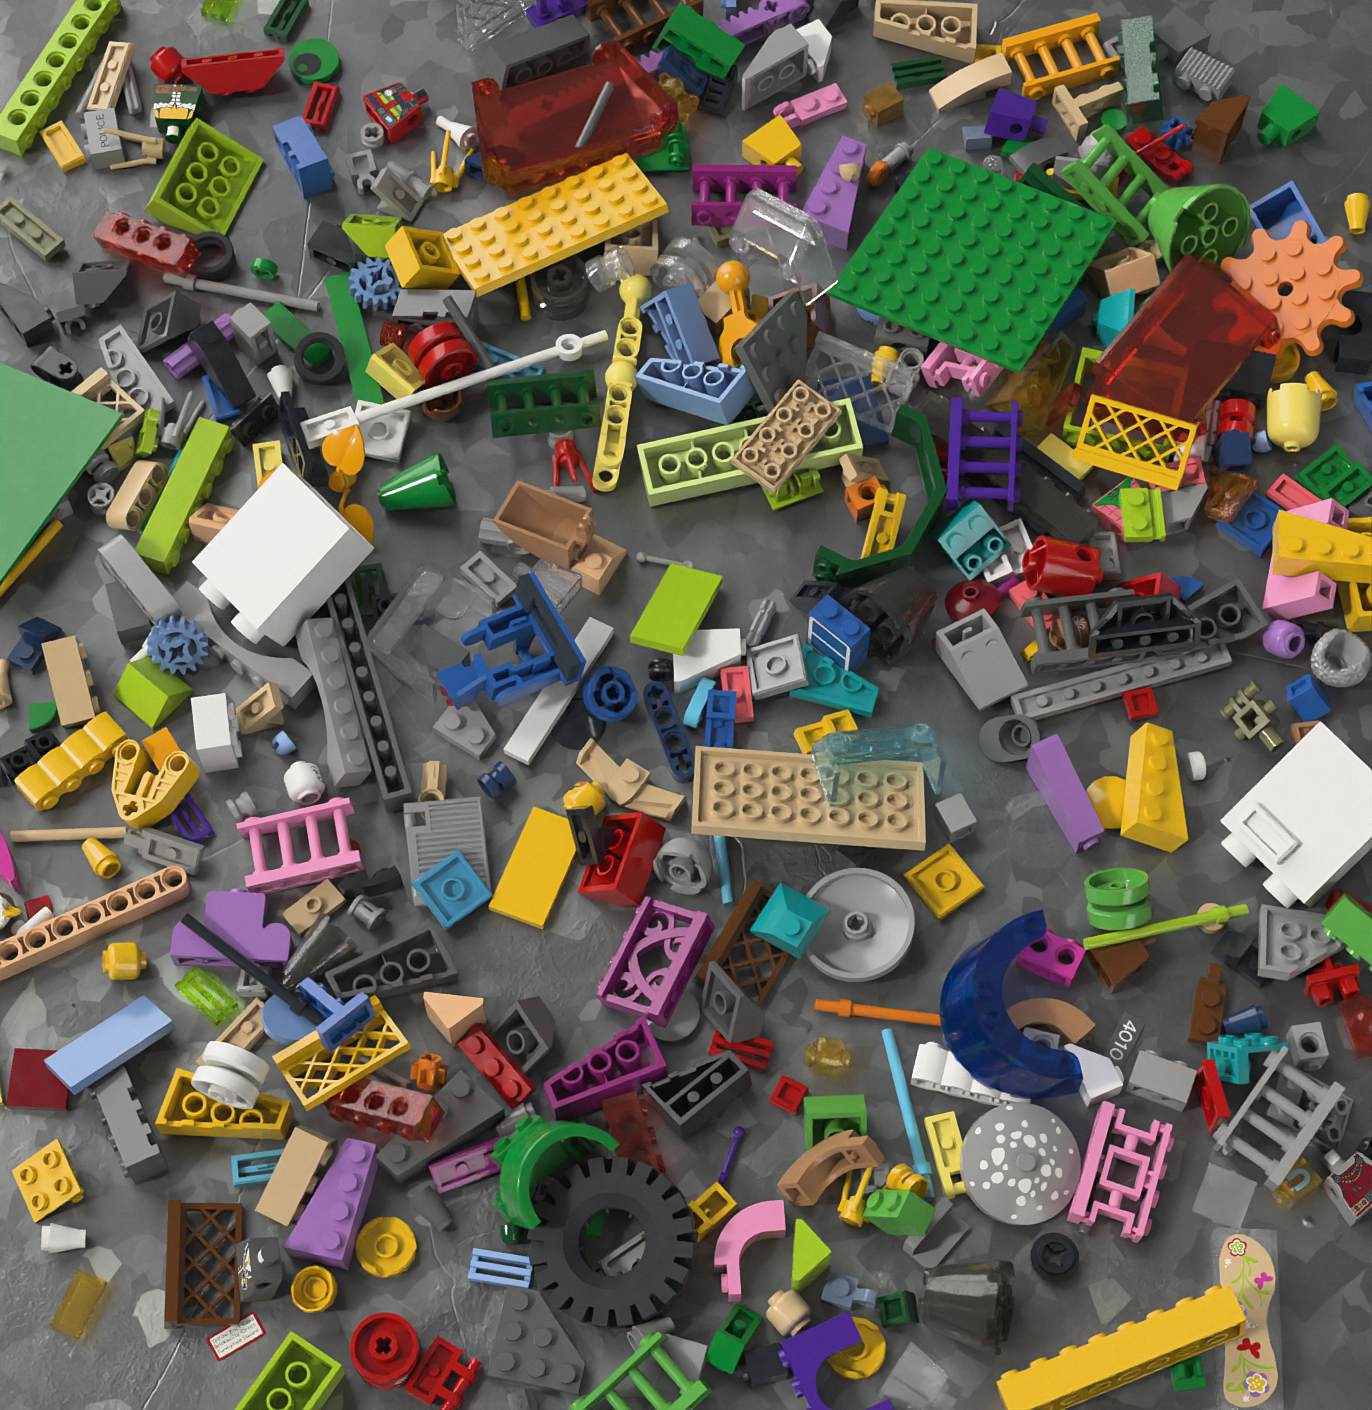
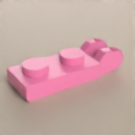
M834 83L790 102H783L773 109L775 117L778 115L782 117L787 116L784 117V120L790 128H794L846 109L847 100L838 85Z

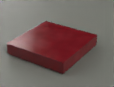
M14 1049L6 1100L7 1108L67 1112L70 1090L47 1068L44 1062L46 1058L59 1050Z

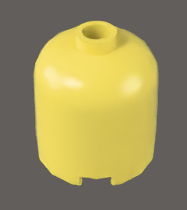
M1284 383L1280 384V390L1274 391L1270 388L1267 393V435L1272 443L1284 448L1287 452H1297L1301 448L1313 444L1319 433L1322 393L1319 389H1316L1315 392L1307 390L1308 384Z

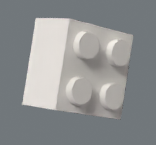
M225 693L191 698L196 750L204 772L239 768L238 757H242V747L240 740H238L237 732L240 729L238 716L235 715L234 703H228Z

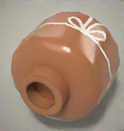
M1071 612L1077 645L1083 647L1089 643V633L1091 631L1089 620L1077 612ZM1058 617L1051 623L1049 639L1055 647L1062 651L1066 649L1061 619Z

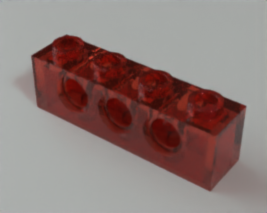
M107 209L92 234L102 249L186 279L201 254L194 244V239L184 233L180 235L175 234L164 226L155 227L142 218L139 220L133 219L123 211L116 213Z
M338 1071L333 1080L343 1078L346 1073ZM366 1078L358 1080L322 1102L328 1110L327 1114L337 1122L345 1120L363 1129L371 1127L385 1135H390L391 1133L400 1135L411 1142L419 1140L428 1143L445 1114L432 1095Z
M636 1091L601 1100L602 1111L609 1134L620 1143L614 1149L616 1157H625L636 1162L640 1161L653 1167L660 1173L666 1172L661 1154L655 1155L653 1145L657 1144L654 1129L652 1126L648 1128L646 1126L644 1117L649 1116L644 1098L639 1100ZM627 1122H634L638 1125V1128L633 1132H626L622 1129V1126ZM635 1150H643L647 1154L642 1160H634L630 1155Z

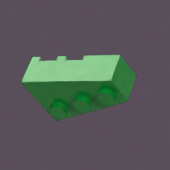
M680 2L652 49L660 51L661 48L666 49L673 44L689 60L696 62L695 66L724 79L745 44L740 42L737 37L720 29L713 21L707 20L696 13L692 7Z

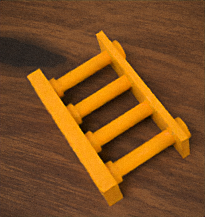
M1098 13L1002 40L1001 53H1003L1007 62L1016 61L1026 81L1023 83L1021 96L1037 100L1043 96L1053 94L1054 88L1063 84L1067 89L1102 79L1107 80L1117 75L1120 64L1119 56L1107 59L1096 38L1101 23ZM1086 40L1097 62L1083 65L1073 43ZM1063 47L1073 69L1059 72L1049 50ZM1036 53L1040 55L1049 73L1048 76L1038 79L1035 78L1026 59V56Z

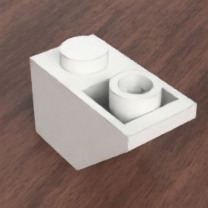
M817 19L796 30L809 44L807 73L813 75L819 83L823 81L831 54L832 36L822 22Z

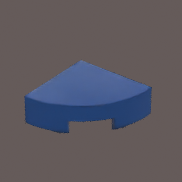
M1188 576L1171 578V580L1181 586L1180 601L1183 604L1200 592L1204 586L1199 580Z

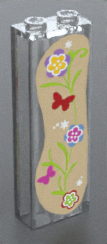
M1215 1227L1210 1235L1212 1287L1222 1285V1288L1231 1285L1247 1319L1245 1335L1214 1347L1216 1410H1284L1277 1230Z

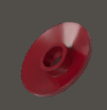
M981 579L962 581L953 586L945 597L946 612L955 621H959L983 608L992 617L1000 605V595L997 588L990 582Z

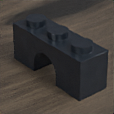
M1349 290L1343 294L1342 304L1351 309L1355 314L1354 323L1346 328L1351 329L1356 335H1340L1335 348L1334 371L1367 375L1368 369L1372 365V293Z

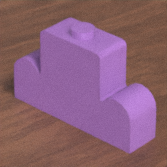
M232 889L230 892L209 891L207 893L204 926L255 965L270 966L272 970L291 971L294 945L290 931L281 923H271L267 926L269 905L263 893H249L244 889ZM181 921L177 923L173 930L170 952L175 966L240 968L187 928Z

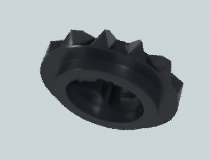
M1047 1233L1040 1236L1034 1242L1031 1248L1030 1260L1034 1272L1042 1276L1043 1280L1048 1279L1057 1283L1058 1281L1069 1279L1076 1271L1079 1264V1251L1075 1243L1066 1235ZM1048 1249L1054 1254L1064 1251L1059 1259L1060 1266L1055 1262L1045 1264L1050 1256Z

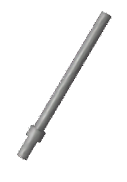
M165 272L163 276V283L183 286L185 290L195 291L200 289L273 304L279 301L284 306L318 312L320 303L315 300L198 279L197 275L185 274L183 276Z

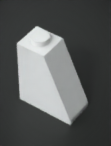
M740 629L697 630L683 656L673 654L674 693L679 694L698 686L702 677L713 679L720 676V668L741 666V656H746V639H740Z

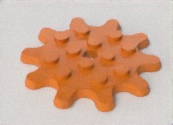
M1302 220L1294 223L1291 233L1283 240H1273L1267 230L1256 229L1251 235L1254 251L1248 258L1239 260L1233 257H1226L1223 259L1220 270L1225 276L1232 279L1233 286L1228 292L1215 296L1211 303L1212 310L1216 314L1229 313L1233 314L1237 319L1236 325L1227 336L1229 345L1242 347L1249 340H1260L1263 343V352L1276 355L1275 363L1281 360L1284 349L1290 344L1301 345L1304 352L1309 356L1319 355L1324 348L1321 339V331L1324 327L1337 325L1346 328L1355 321L1354 312L1342 304V296L1346 291L1359 288L1364 282V276L1359 270H1342L1338 267V259L1347 249L1346 240L1341 236H1333L1323 244H1314L1310 240L1312 228L1308 222ZM1285 284L1293 287L1292 293L1288 296H1281L1279 294Z

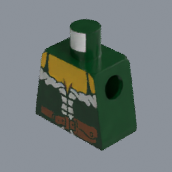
M153 84L154 112L158 132L165 133V139L169 143H179L182 134L186 133L194 120L201 118L205 106L203 88L201 85Z

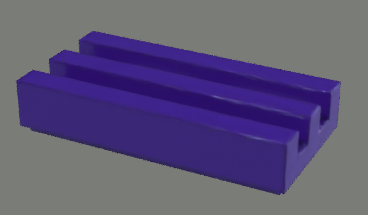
M187 792L184 799L204 829L202 831L198 830L181 803L176 808L194 835L192 837L189 836L174 812L169 814L168 817L183 839L195 843L199 841L201 843L205 840V837L208 835L211 837L215 833Z

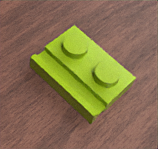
M1156 487L1154 490H1148V488L1120 489L1119 500L1124 543L1152 542V540L1158 539L1164 541L1166 533L1160 487Z

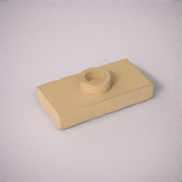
M327 878L284 911L282 917L301 938L346 903V899Z

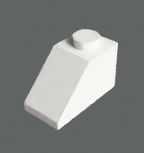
M1070 1043L1064 1046L1062 1058L1087 1108L1120 1094L1124 1077L1118 1066L1114 1067L1110 1058Z

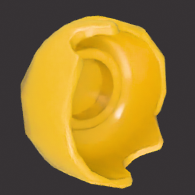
M314 1265L302 1269L295 1275L291 1285L293 1302L306 1313L324 1312L334 1303L338 1294V1285L335 1277L330 1271L321 1266Z

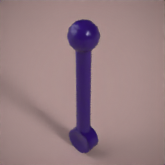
M737 1126L733 1130L734 1139L718 1179V1183L721 1185L725 1183L739 1140L745 1134V1129L741 1126Z

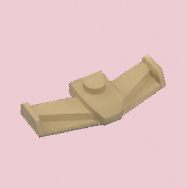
M593 738L589 739L578 755L576 764L603 788L609 800L620 807L625 806L670 822L686 801V796L682 794L679 795L646 784L651 777V773L628 758L619 767Z

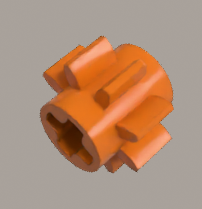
M422 1054L419 1056V1060H414L411 1065L410 1079H417L416 1085L421 1089L435 1090L439 1087V1083H445L448 1065L441 1064L442 1058L439 1055Z

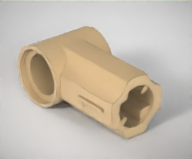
M440 761L423 763L421 793L418 802L445 800L448 774L447 764H443ZM422 812L421 816L425 820V813Z

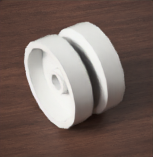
M210 1041L202 1055V1060L206 1065L199 1066L196 1069L191 1080L192 1086L200 1093L220 1103L240 1109L253 1108L259 1095L255 1085L264 1083L270 1069L269 1065L260 1057L240 1047L219 1041Z

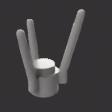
M190 391L177 424L168 423L167 427H164L165 399L163 397L159 399L160 417L156 436L160 438L159 444L171 450H180L184 440H186L205 405V401H200L186 427L183 428V423L194 396L193 391Z

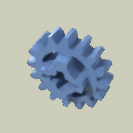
M368 257L366 258V264L357 262V269L352 268L351 275L348 277L349 294L354 296L355 303L362 301L364 309L372 305L374 311H377L378 306H382L384 310H387L389 303L393 306L396 305L400 290L406 289L402 288L394 267L391 266L390 259L383 263L380 257H377L376 262H372Z
M170 616L169 623L162 619L159 620V626H153L151 628V635H148L147 654L152 655L151 662L153 664L160 662V670L163 671L168 667L173 675L176 669H180L183 675L186 674V668L188 667L196 671L197 663L203 665L205 656L208 655L209 646L207 645L209 638L204 636V628L199 627L196 629L195 620H192L189 624L186 623L185 616H182L180 621H175V618Z

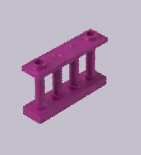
M693 164L692 191H700V202H691V225L796 227L797 203H789V192H796L797 165ZM710 191L726 192V202H710ZM736 192H752V202H736ZM763 192H778V203L763 202Z

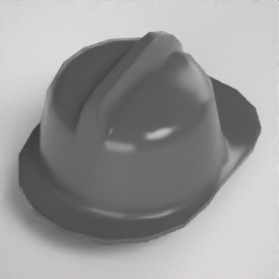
M1024 714L997 717L987 721L982 726L979 734V745L982 752L989 759L996 762L1029 758L1031 746L1041 741L1044 729L1040 728L1035 720Z

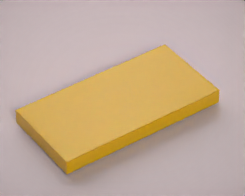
M533 807L489 904V910L543 930L577 853L567 818Z

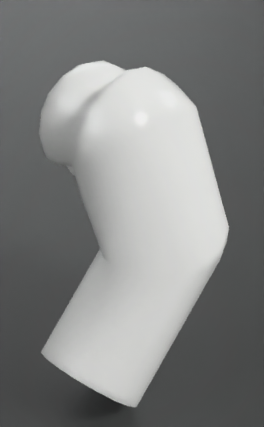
M44 907L26 923L22 920L16 921L11 927V932L17 935L53 919L54 915L47 907Z

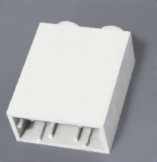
M282 463L192 563L208 578L199 587V590L221 610L224 611L232 603L240 611L231 623L246 638L257 644L266 635L284 647L294 637L305 620L310 619L370 554L374 547L307 481Z
M1320 721L1220 820L1232 832L1221 844L1244 867H1247L1257 857L1273 873L1263 883V886L1287 909L1298 898L1311 908L1372 848V770ZM1254 802L1298 843L1278 865L1234 823Z

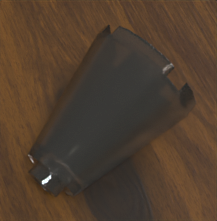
M323 912L317 916L281 971L284 976L281 982L292 993L296 990L302 993L299 983L307 977L318 984L326 979V972L363 954L362 951L358 950L359 947L338 925H332L329 922L331 918Z

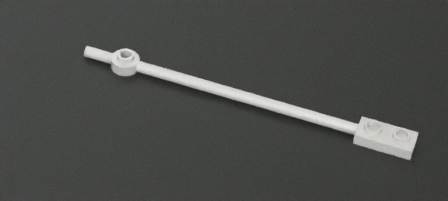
M605 330L582 338L574 334H565L557 339L555 347L355 414L351 406L301 422L300 425L309 449L323 445L325 438L332 432L354 424H358L360 428L359 423L556 357L564 361H574L582 355L583 348L607 341L608 335Z

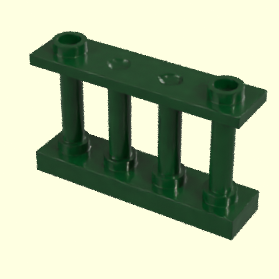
M594 369L487 380L490 409L498 408V412H490L493 438L601 427L599 401L590 402L589 399L597 398ZM579 400V403L563 405V401ZM552 402V406L536 408V404ZM525 405V409L509 410V407Z

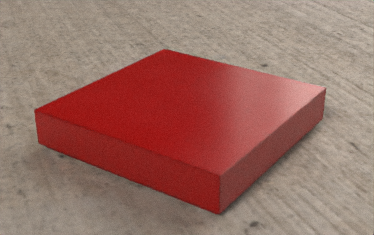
M1214 1058L1203 1060L1194 1079L1195 1088L1210 1135H1213L1223 1122L1226 1124L1231 1116Z

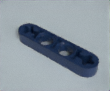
M658 681L650 682L643 691V700L672 777L677 782L688 783L694 779L695 758L666 685ZM653 691L660 695L661 706L658 708L655 698L651 697V692ZM662 714H668L673 718V722L663 726L658 723L657 718ZM676 738L682 742V746L678 750H671L667 747L666 743L668 740ZM682 757L684 766L689 767L688 773H683L682 770H679L678 758Z

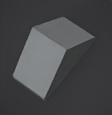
M666 1334L668 1339L661 1345L662 1348L690 1381L694 1380L697 1382L700 1380L705 1357L708 1353V1346Z

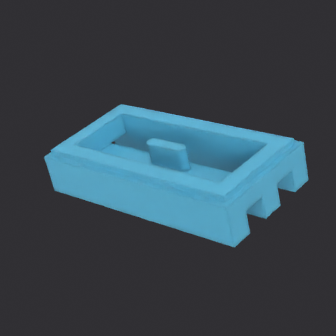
M284 1149L231 1156L234 1187L268 1183L273 1173L239 1178V1175L275 1170L277 1163L241 1168L238 1167V1163L280 1158Z

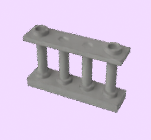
M1285 1046L1278 1053L1272 1050L1263 1063L1267 1069L1229 1125L1223 1122L1213 1136L1217 1140L1213 1146L1215 1151L1218 1152L1223 1144L1227 1143L1264 1169V1174L1269 1176L1264 1185L1272 1191H1275L1280 1186L1345 1090L1336 1081L1329 1088L1325 1085L1321 1087L1282 1060L1289 1050ZM1274 1070L1315 1097L1314 1101L1318 1105L1313 1112L1309 1110L1305 1112L1265 1084ZM1258 1094L1298 1121L1297 1125L1302 1128L1296 1137L1292 1134L1288 1136L1249 1108ZM1241 1118L1282 1146L1281 1149L1285 1153L1280 1161L1275 1158L1272 1161L1232 1132Z

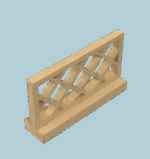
M102 367L71 391L108 408H115L118 412H120V408H133L136 411L129 418H122L101 447L103 450L145 415V410L110 379L109 374ZM111 389L117 394L116 401L102 402L103 396Z

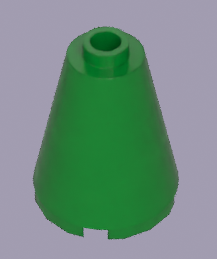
M441 453L432 454L381 484V491H377L380 505L382 507L386 506L388 511L447 507L456 504L453 482L449 480L447 474L449 470Z

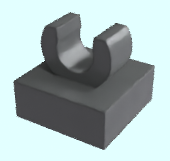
M82 305L56 313L59 323H66L65 330L68 335L72 334L70 325L74 322L80 324L82 331L86 329L84 321L80 319L85 317Z

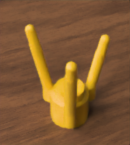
M450 130L446 131L441 165L438 169L436 152L431 151L430 184L435 190L444 193L450 192L452 187L458 188L459 180L465 171L464 160L456 175L453 173V169L447 166L451 137ZM476 146L470 148L466 156L474 154Z
M869 1167L865 1170L856 1196H850L849 1200L853 1170L846 1172L842 1198L837 1211L841 1212L839 1219L852 1226L861 1227L863 1222L869 1223V1220L862 1216L867 1203L862 1197L874 1167ZM885 1184V1186L882 1188V1189L890 1190V1189L887 1188V1185H886V1184Z

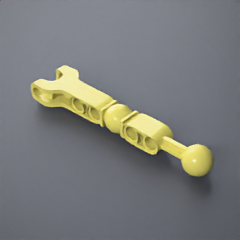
M630 274L623 279L619 286L620 297L625 303L624 317L618 325L612 364L605 373L608 390L592 478L593 486L603 492L612 491L617 486L626 442L632 391L638 384L635 375L638 373L636 365L642 334V323L639 320L641 310L639 307L647 303L653 294L651 282L640 274ZM609 471L612 474V479L604 482L600 479L599 473Z

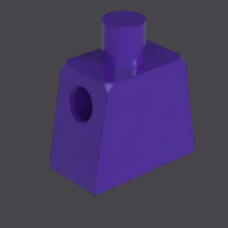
M999 87L984 133L1022 142L1025 141L1029 130L1044 134L1048 119L1034 115L1037 106L1035 101Z

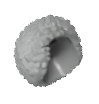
M1336 628L1326 632L1315 644L1311 655V669L1313 674L1325 682L1326 685L1339 688L1354 686L1360 683L1366 677L1367 672H1369L1372 665V653L1367 644L1360 637H1357L1356 634L1349 630Z

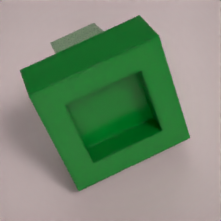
M1193 1356L1169 1366L1174 1393L1203 1390L1207 1387L1201 1356Z

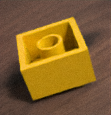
M401 226L385 245L402 288L447 290L460 275L443 232Z

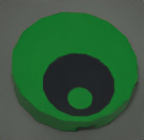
M315 38L304 40L295 45L290 52L288 60L292 75L300 79V82L313 85L314 81L326 83L331 80L330 77L334 73L336 75L340 66L338 51L332 43Z

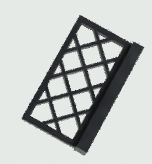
M998 423L990 437H1011V428L1005 423ZM1022 437L1021 452L1016 451V460H1021L1025 465V472L1020 473V477H1015V479L1026 478L1027 490L1020 491L1019 497L1028 496L1029 508L1017 509L1013 507V511H1008V502L1005 499L992 500L1017 519L1021 518L1022 522L1039 536H1046L1076 501L1079 502L1085 495L1086 484ZM979 448L968 460L969 462L1008 463L1010 462V456H1007V452L1010 453V448H1003V457L988 458L987 450L989 448ZM965 472V475H961L975 487L991 488L990 481L1007 480V488H1009V474L990 476V473H987V476L975 477L971 473ZM1042 477L1046 480V488L1030 490L1029 478ZM1063 493L1069 499L1064 505L1051 506L1050 494ZM1047 494L1048 506L1032 508V495ZM1049 512L1050 520L1043 528L1033 521V513Z

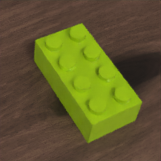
M290 1331L235 1410H320L346 1373L340 1363Z

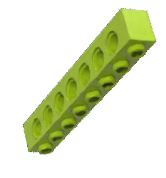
M120 0L75 1L1 112V149L22 156L25 150L31 147L35 135L39 129L45 126L50 112L58 106L59 99L64 91L70 88L72 79L83 68L84 61L89 53L95 50L97 41L108 30L109 23L114 15L120 12L122 5Z

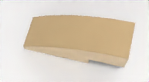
M999 53L955 72L929 89V94L938 112L984 99L986 98L987 91L1010 85L1012 71L1003 53Z

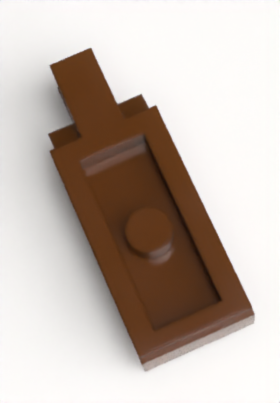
M1210 962L1206 978H1199L1195 989L1187 1041L1207 1045V1042L1218 1041L1227 991L1225 989L1226 982L1220 981L1221 964Z

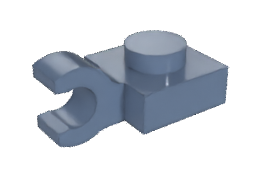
M830 1270L821 1302L851 1311L853 1303L874 1309L877 1292L864 1288L860 1289L858 1288L859 1279Z

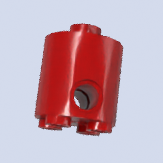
M1045 535L1039 536L1032 548L1026 550L1022 560V570L1027 587L1030 590L1061 597L1092 594L1095 584L1099 585L1103 578V569L1099 568L1101 549Z

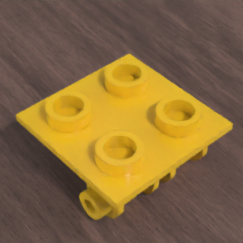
M59 1139L54 1140L12 1170L35 1223L70 1199L72 1203L83 1199V1187H80L76 1178L77 1174L73 1171V1165L69 1163L66 1149L62 1147Z

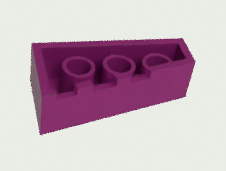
M645 1016L635 1021L636 1024L628 1030H622L614 1035V1039L601 1048L598 1046L589 1052V1056L579 1063L574 1062L543 1083L546 1100L555 1121L569 1120L643 1091L642 1084L647 1082L652 1084L668 1077L666 1063Z

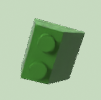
M864 1094L804 1097L806 1152L821 1141L843 1131L854 1129L859 1137L867 1136V1110Z

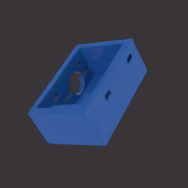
M1293 180L1249 205L1251 218L1257 229L1267 230L1273 240H1283L1288 237L1294 223L1302 220L1308 222L1312 228L1310 235L1312 243L1323 244L1327 241Z

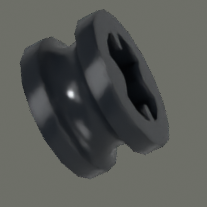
M658 658L649 661L648 668L651 671H649L648 676L650 680L664 682L674 677V673L671 670L673 668L671 660Z

